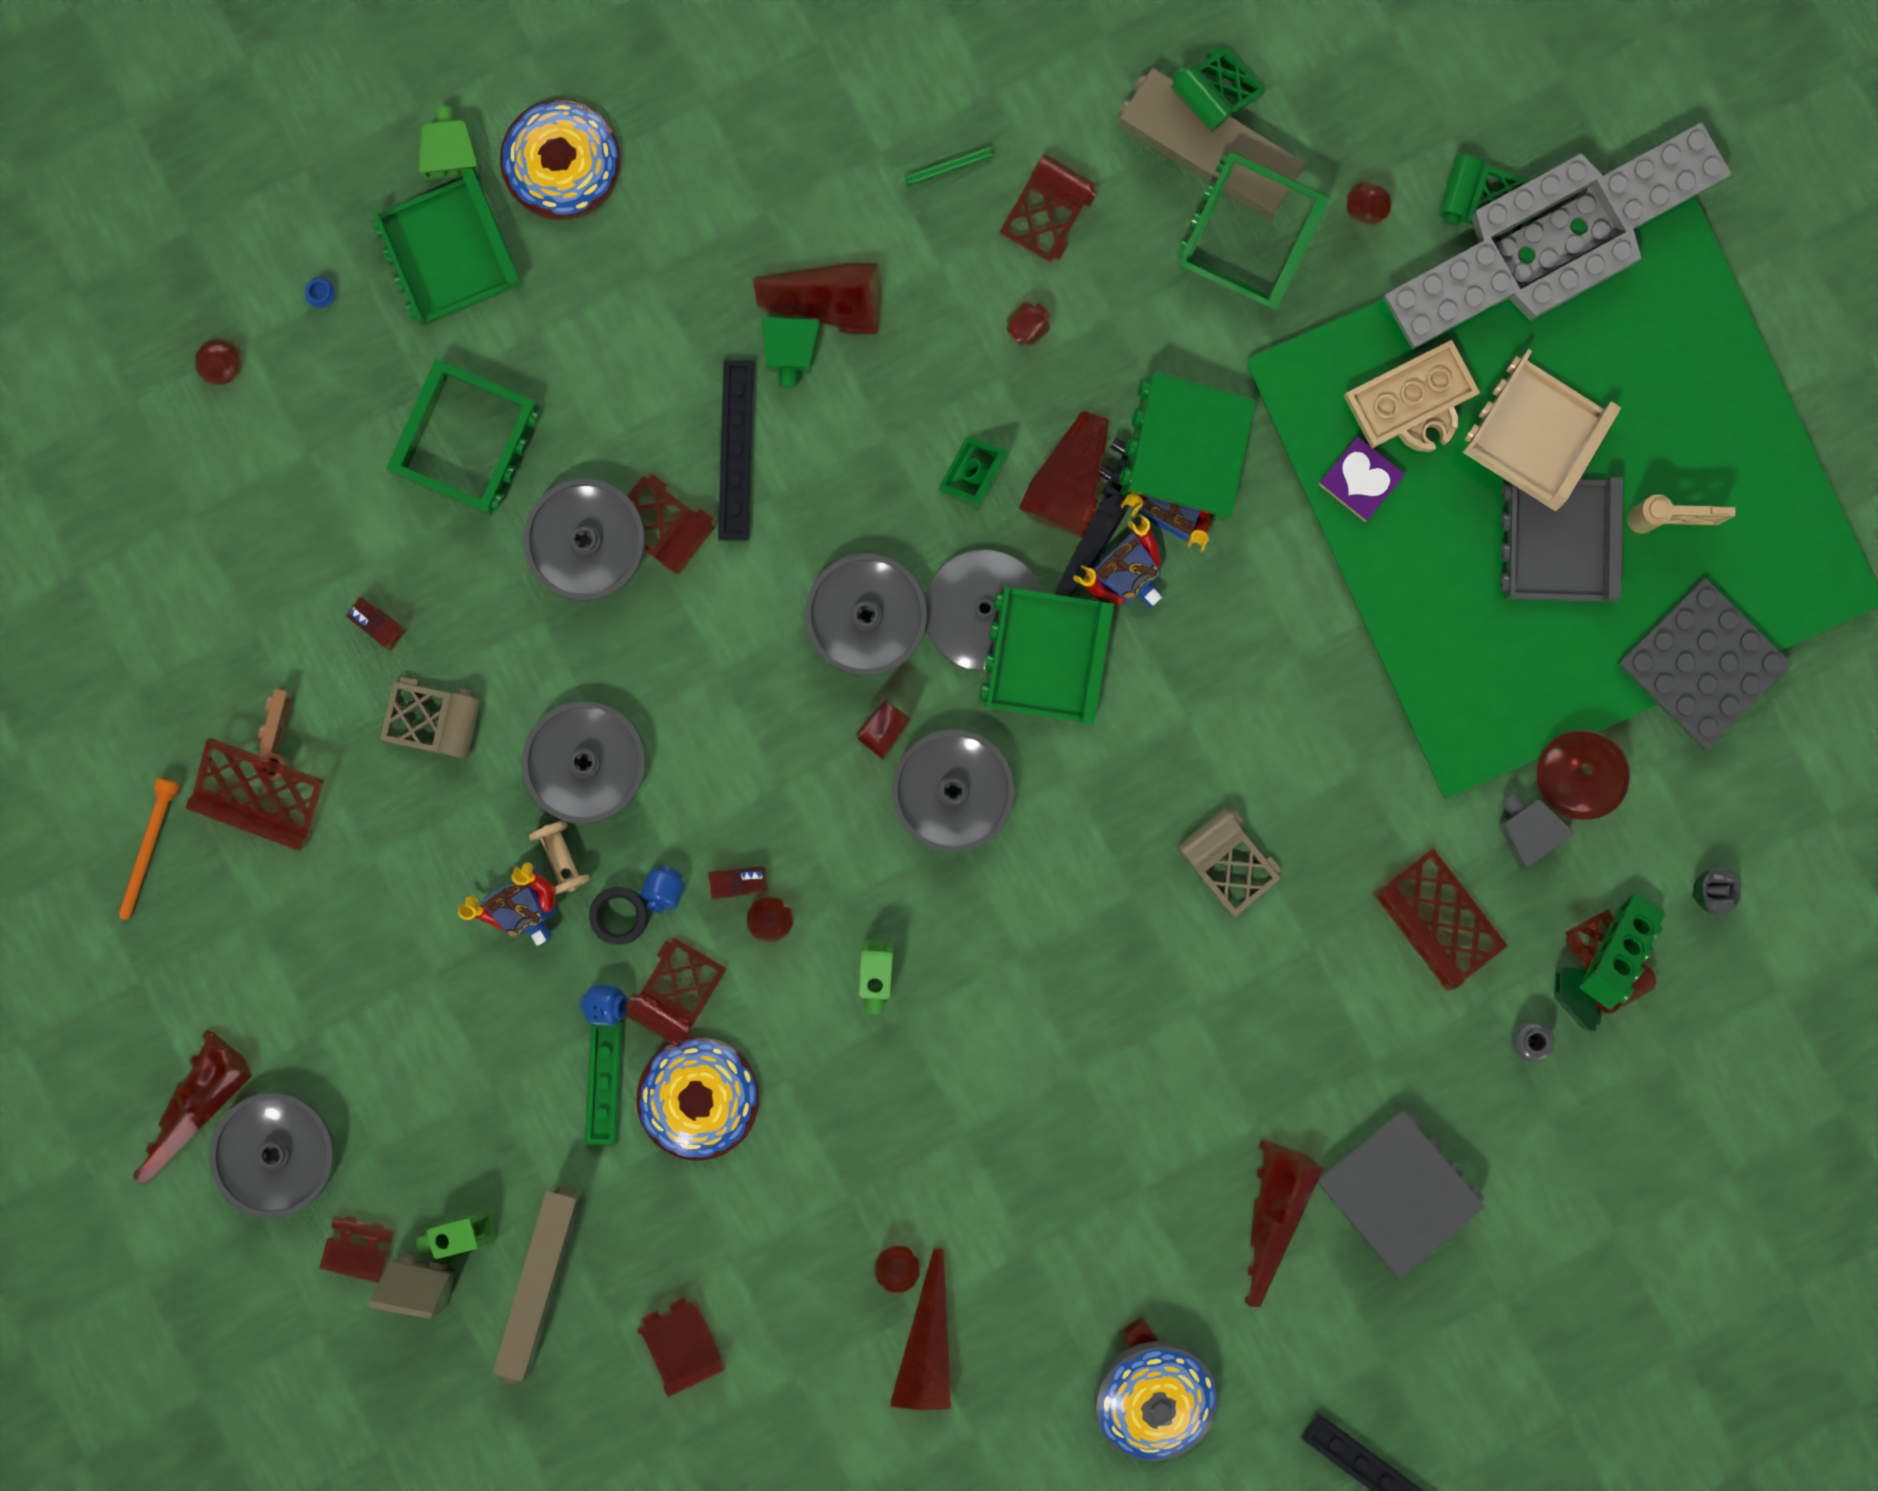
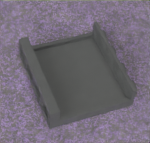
M1610 477L1607 480L1579 479L1568 500L1556 512L1510 482L1503 483L1502 500L1506 501V513H1502L1501 529L1506 531V541L1502 543L1500 552L1501 561H1505V573H1502L1500 577V590L1505 591L1504 599L1614 603L1621 599L1623 478Z
M1404 1110L1317 1181L1397 1279L1404 1276L1485 1208L1481 1203L1485 1198L1473 1184L1469 1187L1460 1178L1464 1173L1453 1160L1447 1162L1440 1154L1443 1151L1440 1144L1432 1136L1426 1138L1420 1130L1423 1125L1412 1112L1406 1114Z

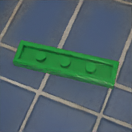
M619 1022L614 1026L592 1023L590 1026L585 1144L617 1145L623 1022Z

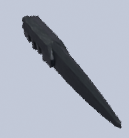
M1116 437L1110 448L1123 456L1117 463L1115 470L1101 464L1096 471V475L1108 481L1101 493L1107 498L1100 502L1057 586L1055 595L1071 597L1080 586L1079 583L1074 581V575L1081 579L1085 577L1086 573L1081 568L1082 565L1092 569L1130 506L1120 507L1124 499L1131 492L1126 495L1121 494L1122 485L1119 484V477L1123 467L1127 465L1128 456L1125 455L1127 443Z

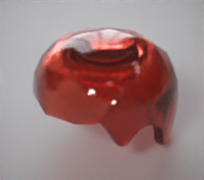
M215 338L204 342L195 355L196 371L209 384L220 386L230 383L242 369V352L230 340Z
M761 898L751 905L746 914L747 929L753 937L763 943H776L787 937L794 925V912L780 898Z
M890 1246L881 1251L875 1259L874 1277L885 1291L896 1294L904 1293L914 1287L920 1276L919 1259L906 1246Z

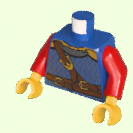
M1135 493L1127 495L1120 505L1121 508L1125 505L1132 506L1134 511L1131 516L1134 517L1136 514L1138 516L1142 514L1149 522L1188 542V548L1195 542L1201 545L1200 552L1205 550L1211 526L1210 513Z
M1139 514L1141 517V524L1136 527L1131 520L1128 521V527L1136 535L1134 533L1130 534L1094 570L1082 565L1081 568L1086 573L1083 579L1076 575L1073 577L1075 582L1084 585L1099 601L1115 605L1123 603L1129 605L1139 596L1151 609L1163 597L1151 584L1161 574L1159 569L1162 563L1158 544L1149 529L1150 522L1142 514Z
M529 862L524 863L522 869H519L517 866L514 867L512 873L513 881L481 901L483 905L478 906V900L474 896L467 897L465 905H459L458 915L462 919L471 920L476 916L477 919L508 934L510 938L515 939L528 931L538 946L553 937L543 921L554 915L557 911L554 886L542 876L538 867L533 869V865Z

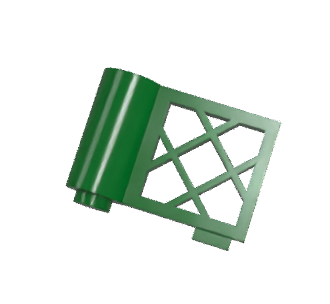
M1219 45L1205 55L1208 58L1196 67L1191 66L1187 69L1183 66L1171 78L1174 81L1171 85L1172 90L1211 132L1218 129L1230 117L1260 98L1266 92L1265 88L1227 47L1221 49ZM1221 59L1231 67V71L1221 68ZM1202 72L1214 75L1215 82L1208 80ZM1222 78L1232 80L1233 87L1223 85ZM1240 83L1246 84L1253 93L1241 90ZM1224 94L1234 97V106L1224 98Z
M1455 155L1438 215L1443 218L1442 222L1451 226H1459L1460 223L1473 225L1471 216L1478 209L1479 205L1486 201L1489 204L1494 201L1492 198L1504 192L1507 194L1511 192V188L1517 185L1522 186L1531 180L1486 165L1480 159L1470 155ZM1487 175L1496 177L1503 189L1490 195L1485 185ZM1529 220L1520 224L1518 230L1527 226ZM1509 230L1499 235L1497 240H1502L1516 231Z

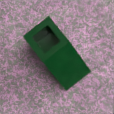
M1555 967L1554 998L1583 1030L1596 1031V1025L1601 1023V1007L1597 1006V1000L1579 988L1588 969Z

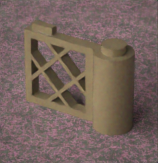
M401 677L400 682L393 681L380 741L468 759L481 703L480 699L475 698L476 692L458 689V693L454 694L419 687V680ZM400 690L410 691L416 700L415 703L402 710L398 703ZM417 693L425 694V696L420 699ZM434 696L443 698L441 710L431 716L424 703ZM420 707L427 720L413 728L406 715ZM402 718L409 732L400 738L391 737L390 733L393 723ZM429 724L435 731L433 745L424 744L417 732ZM413 736L416 742L407 739Z
M1223 808L1176 848L1235 918L1281 879L1278 875L1281 868L1271 856L1265 859L1240 827L1244 823L1240 816L1233 809L1228 812ZM1242 841L1249 849L1248 862L1231 861L1233 848ZM1227 854L1226 861L1220 860L1223 856ZM1253 856L1258 860L1260 864L1253 863ZM1215 863L1226 864L1224 882L1212 881L1205 871ZM1231 865L1247 866L1245 884L1229 882ZM1252 867L1264 868L1271 878L1262 885L1250 884ZM1216 885L1224 886L1223 893ZM1229 886L1245 888L1244 900L1235 908L1228 900ZM1250 888L1256 889L1253 893L1249 895Z

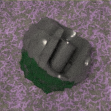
M1715 867L1712 870L1704 871L1700 877L1696 878L1693 884L1692 898L1705 911L1721 915L1730 913L1732 909H1737L1741 899V882L1739 875L1734 871Z

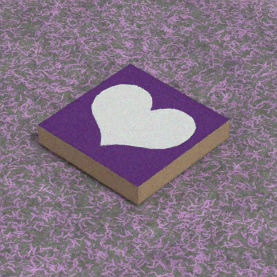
M1357 437L1318 485L1366 522L1405 474L1377 451L1371 449L1361 438Z

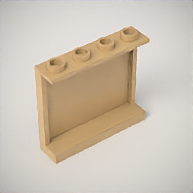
M1528 349L1521 358L1515 356L1506 370L1510 374L1508 379L1502 378L1492 393L1496 396L1494 402L1488 401L1478 416L1483 419L1480 425L1474 424L1466 435L1465 440L1469 443L1463 453L1556 512L1568 500L1621 407L1613 402H1610L1604 409L1527 361L1532 353Z

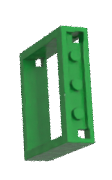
M1231 151L1229 156L1222 155L1215 171L1220 173L1215 185L1209 183L1202 199L1207 201L1202 213L1196 211L1189 227L1194 229L1189 241L1183 239L1176 255L1181 257L1178 265L1277 311L1331 196L1235 151ZM1235 164L1315 200L1271 294L1192 258Z
M435 359L386 470L397 477L492 516L493 511H497L500 503H503L504 494H502L506 482L511 483L517 468L514 464L518 455L522 456L528 446L529 439L526 436L530 427L535 428L538 423L539 405L532 399ZM448 376L522 407L482 500L408 469Z

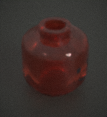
M1369 182L1358 183L1348 193L1346 199V208L1349 216L1352 219L1369 225L1379 224L1386 219L1392 207L1389 192L1385 188Z
M1025 301L1008 315L1007 323L1009 326L1005 329L1021 347L1024 344L1034 346L1050 331L1051 326L1047 319L1051 315L1040 303L1034 306L1031 302Z

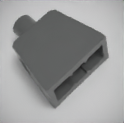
M1515 791L1500 801L1510 816L1502 821L1499 827L1520 868H1528L1574 835L1572 830L1540 799L1532 800L1525 805Z

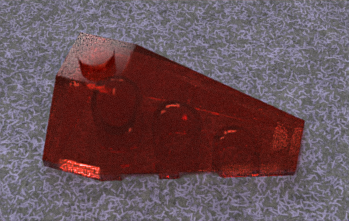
M844 263L757 276L753 279L758 307L791 317L796 314L812 320H819L820 326L823 322L839 327L838 331L847 334L877 335L882 291L878 263Z
M1082 411L1030 482L1018 509L1038 523L1083 538L1096 511L1097 500L1095 499L1096 485L1100 483L1101 479L1099 465L1101 456L1105 452L1109 420Z

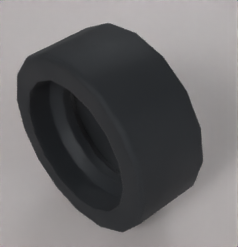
M613 887L606 889L595 897L590 906L589 921L591 929L599 939L608 944L623 945L631 943L643 934L648 925L649 912L646 907L647 904L640 894L630 888ZM625 898L636 908V923L626 933H612L602 924V909L611 899Z

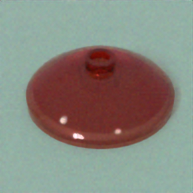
M1573 730L1554 738L1543 750L1537 764L1536 774L1540 792L1549 805L1567 817L1580 820L1597 819L1615 810L1628 792L1631 776L1629 763L1621 748L1607 736L1590 730ZM1582 766H1590L1592 773H1585L1582 770Z

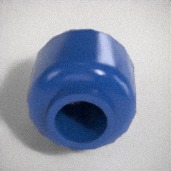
M660 866L659 869L651 870L640 892L641 897L647 902L646 907L660 914H663L664 910H674L677 908L685 890V883L681 879L682 874L666 866Z
M596 984L591 986L587 993L582 996L580 1009L584 1012V1016L589 1023L614 1026L626 1017L628 998L616 986Z

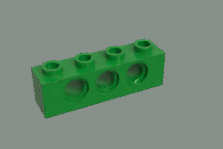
M1636 892L1618 907L1579 988L1609 1010L1618 1002L1624 1004L1634 991V988L1631 987L1632 983L1640 977L1644 970L1641 966L1642 962L1651 955L1654 949L1651 943L1658 938L1663 930L1660 924L1665 913Z

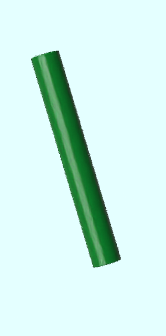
M990 146L904 175L909 187L992 158L993 154Z

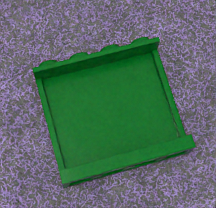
M472 168L461 173L463 179L381 213L376 208L372 209L375 220L371 221L372 227L378 238L383 237L387 246L382 249L389 265H395L398 272L394 276L397 287L401 293L406 292L410 301L405 303L411 319H417L422 326L523 285L479 179Z
M1151 373L1140 381L1137 391L1140 402L1139 407L1134 410L1132 415L1133 436L1129 438L1125 448V455L1128 456L1127 465L1123 467L1119 477V484L1122 485L1121 494L1126 495L1131 492L1212 514V519L1219 521L1231 518L1233 516L1256 400L1161 373Z
M1002 586L1001 592H996L994 599V610H998L996 623L991 622L989 630V640L993 641L991 653H986L984 670L988 671L987 683H982L980 688L979 701H984L983 707L1095 725L1114 604Z

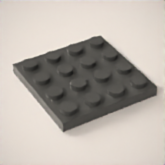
M1706 578L1702 579L1617 663L1703 750H1707L1793 665Z

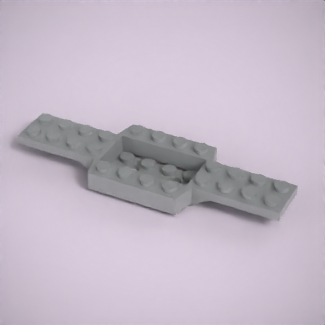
M1702 122L1604 176L1581 153L1476 210L1471 219L1478 240L1477 245L1386 293L1383 298L1412 350L1508 299L1532 321L1636 264L1641 259L1634 233L1635 229L1729 178L1732 174ZM1586 189V193L1502 240L1496 243L1493 242L1492 239ZM1574 219H1581L1586 223L1587 230L1585 234L1576 235L1571 231L1570 224ZM1609 239H1611V241H1609V242H1607V243H1605V244L1599 246L1598 248H1596V249H1594V250L1588 252L1587 254H1585V255H1583V256L1577 258L1576 260H1574V261H1572V262L1566 264L1565 266H1563V267H1561V268L1555 270L1554 272H1552V273H1550V274L1544 276L1543 278H1541V279H1539V280L1533 282L1532 284H1530V285H1528V286H1526V287L1520 289L1521 287H1523V286L1529 284L1530 282H1532V281H1534V280L1540 278L1541 276H1543V275H1545V274L1551 272L1552 270H1554V269H1556V268H1558V267L1564 265L1565 263H1567V262H1569V261L1575 259L1576 257H1578V256H1580V255L1586 253L1587 251H1589V250H1591V249L1597 247L1598 245H1600V244H1602V243L1608 241ZM1524 247L1530 248L1535 255L1534 261L1528 264L1521 262L1518 258V251Z

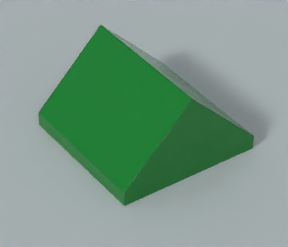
M966 436L938 489L967 506L980 511L1008 459L1009 452L1006 449Z

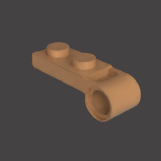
M274 689L273 695L270 694L266 702L268 716L266 724L261 725L258 733V741L261 742L259 748L261 749L256 766L257 772L262 778L275 782L285 780L291 773L290 761L278 753L294 694L279 689ZM277 759L280 763V770L277 774L271 775L268 771V765L272 760Z

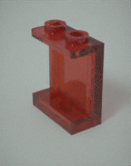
M686 1297L671 1303L669 1305L671 1310L659 1315L658 1310L642 1317V1324L637 1327L638 1334H642L663 1379L664 1384L662 1387L667 1397L724 1371L726 1367L725 1361L695 1298L687 1301Z

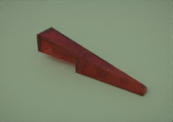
M205 1030L202 1038L205 1039V1043L199 1055H192L189 1063L193 1067L184 1082L178 1083L158 1123L162 1129L155 1143H149L145 1150L149 1153V1156L141 1169L135 1170L133 1174L136 1182L147 1184L252 1077L245 1058L214 1032Z
M1261 1140L1259 1149L1264 1150L1262 1168L1257 1169V1178L1261 1179L1259 1198L1254 1199L1250 1247L1255 1248L1253 1265L1248 1266L1247 1275L1252 1276L1250 1296L1245 1297V1303L1250 1307H1261L1324 1169L1306 1154L1266 1140Z
M944 1247L933 1248L891 1397V1407L918 1411L951 1409Z

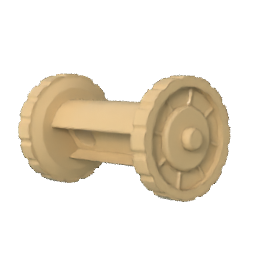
M559 821L551 825L547 824L528 835L531 842L541 840L559 885L554 887V896L567 891L572 892L576 890V887L591 880L589 874L579 876L561 833V831L568 827L566 821ZM565 868L571 871V876L567 879L562 876V870Z

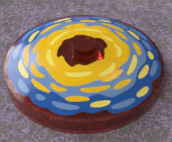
M549 100L528 108L510 125L501 145L500 168L510 193L526 210L550 220H572L593 212L611 195L620 175L621 154L612 128L598 112L587 105L572 100Z
M689 1037L667 1045L652 1057L640 1077L636 1103L641 1124L647 1135L658 1147L678 1158L701 1161L722 1156L734 1149L745 1139L757 1118L760 1092L758 1081L751 1065L738 1050L714 1038Z

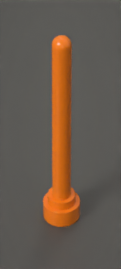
M161 777L156 778L153 789L156 790L154 796L157 798L119 911V917L122 920H128L132 915L168 802L178 795L180 783Z

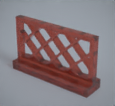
M208 738L205 743L193 794L188 798L185 809L301 851L312 838L313 830L311 827L324 780L216 739ZM213 749L223 752L229 763L217 767L211 757ZM244 760L252 763L257 774L246 778L238 763ZM229 767L233 769L239 782L230 786L227 785L220 771ZM272 771L281 774L286 784L275 789L267 774ZM214 775L222 790L213 792L203 788L205 779ZM260 777L268 792L257 797L249 782ZM303 782L314 786L312 796L303 800L295 785ZM242 786L250 800L245 803L237 801L231 790ZM289 788L296 803L285 808L277 793ZM271 796L278 811L273 814L266 812L259 801ZM299 807L305 817L304 825L293 822L288 812Z
M1434 848L1427 851L1387 884L1373 892V895L1446 991L1457 989L1465 982V979L1508 946ZM1429 859L1437 867L1436 879L1422 877L1423 863ZM1416 870V876L1409 875ZM1403 879L1415 880L1414 897L1404 896L1396 885ZM1421 882L1436 884L1434 900L1419 898ZM1442 885L1452 886L1455 890V903L1440 901ZM1419 903L1434 905L1432 921H1425L1418 915ZM1440 906L1454 908L1453 925L1438 923ZM1460 909L1470 910L1474 915V928L1459 926ZM1438 927L1452 929L1451 946L1441 945L1436 939ZM1458 930L1473 932L1471 949L1457 947ZM1479 934L1489 935L1496 946L1489 952L1479 951ZM1456 952L1471 954L1470 967L1464 972H1461L1455 964ZM1477 955H1482V957L1479 960H1477Z

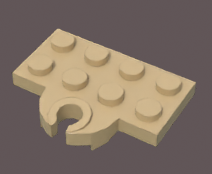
M1450 340L1345 393L1343 396L1371 449L1399 436L1408 447L1416 451L1431 452L1436 449L1434 442L1426 437V429L1429 427L1437 429L1440 433V442L1444 446L1451 440L1455 430L1458 428V415L1454 407L1476 397L1480 392L1453 341Z

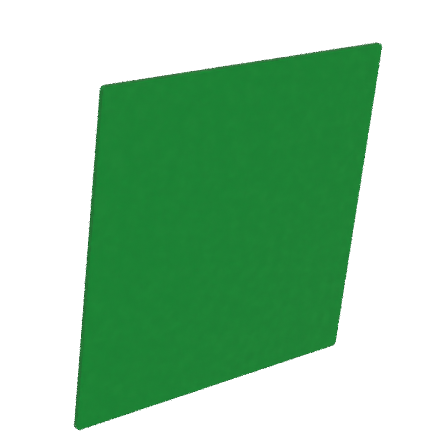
M1696 196L1634 230L1641 259L1636 264L1532 321L1508 299L1412 350L1383 298L1253 355L1246 362L1444 798H1451L1658 706L1617 663L1704 578L1778 651H1782L1878 608V585ZM1574 219L1570 224V228L1574 234L1583 235L1586 233L1587 225L1581 219ZM1609 239L1608 241H1606V242H1604V243L1598 245L1597 247H1595V248H1593V249L1587 251L1586 253H1584V254H1582V255L1576 257L1575 259H1573V260H1571V261L1565 263L1564 265H1562V266H1560V267H1558V268L1552 270L1551 272H1549V273H1547V274L1541 276L1540 278H1538V279H1536V280L1530 282L1529 284H1527V285L1521 287L1520 289H1522V288H1524V287H1526V286L1532 284L1533 282H1535V281H1537V280L1543 278L1544 276H1546V275H1548V274L1554 272L1555 270H1557V269H1559V268L1565 266L1566 264H1568V263H1570V262L1576 260L1577 258H1579V257H1581V256L1587 254L1588 252H1590V251H1592V250L1598 248L1599 246H1601V245H1603V244H1605V243L1611 241V239ZM1524 247L1518 251V258L1521 262L1528 264L1534 261L1535 255L1530 248ZM1452 340L1480 394L1454 407L1458 415V428L1455 430L1451 440L1444 446L1440 442L1439 431L1429 427L1426 429V437L1435 443L1436 449L1434 451H1416L1405 445L1399 436L1373 448L1405 475L1371 517L1364 522L1318 485L1357 437L1369 445L1343 395ZM1528 349L1532 353L1527 361L1604 409L1610 402H1613L1621 407V410L1580 480H1607L1610 477L1623 478L1621 599L1614 603L1504 599L1505 591L1500 590V577L1502 573H1505V561H1501L1500 552L1502 543L1506 541V531L1501 529L1502 513H1506V501L1502 500V485L1507 480L1470 458L1463 451L1469 443L1465 440L1466 435L1474 424L1479 426L1483 420L1478 417L1488 401L1494 402L1496 398L1492 394L1502 378L1508 379L1510 375L1506 372L1508 366L1515 356L1521 358ZM1657 494L1667 497L1674 506L1735 507V517L1719 525L1663 524L1649 533L1640 534L1631 530L1627 522V515L1632 507Z

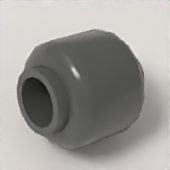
M1526 1021L1520 1023L1511 1035L1513 1051L1524 1060L1536 1062L1544 1060L1554 1049L1555 1038L1553 1032L1547 1025L1541 1022Z

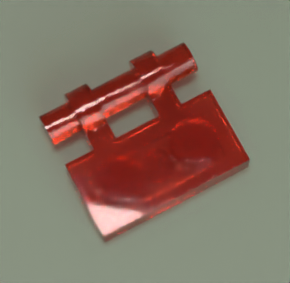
M334 1216L331 1228L341 1230L340 1239L327 1238L319 1269L379 1283L385 1270L389 1252L377 1249L380 1240L391 1243L394 1231L384 1229V1226L381 1224L373 1223V1225L357 1222V1218L347 1216L344 1219ZM357 1234L368 1237L367 1245L352 1243V1235Z

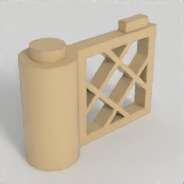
M1657 494L1632 507L1628 512L1627 522L1631 530L1640 534L1649 533L1663 524L1719 525L1735 517V507L1674 506L1667 497Z

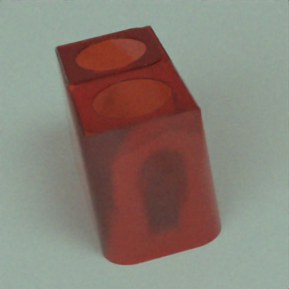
M885 700L856 732V738L884 760L909 727L910 718L889 701Z

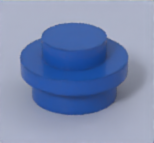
M314 278L305 287L306 300L316 308H325L335 299V287L325 278Z

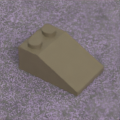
M400 1254L399 1258L395 1257L389 1261L371 1297L369 1307L432 1319L449 1304L456 1269L447 1268L448 1263L430 1260L429 1264L417 1262L418 1257Z

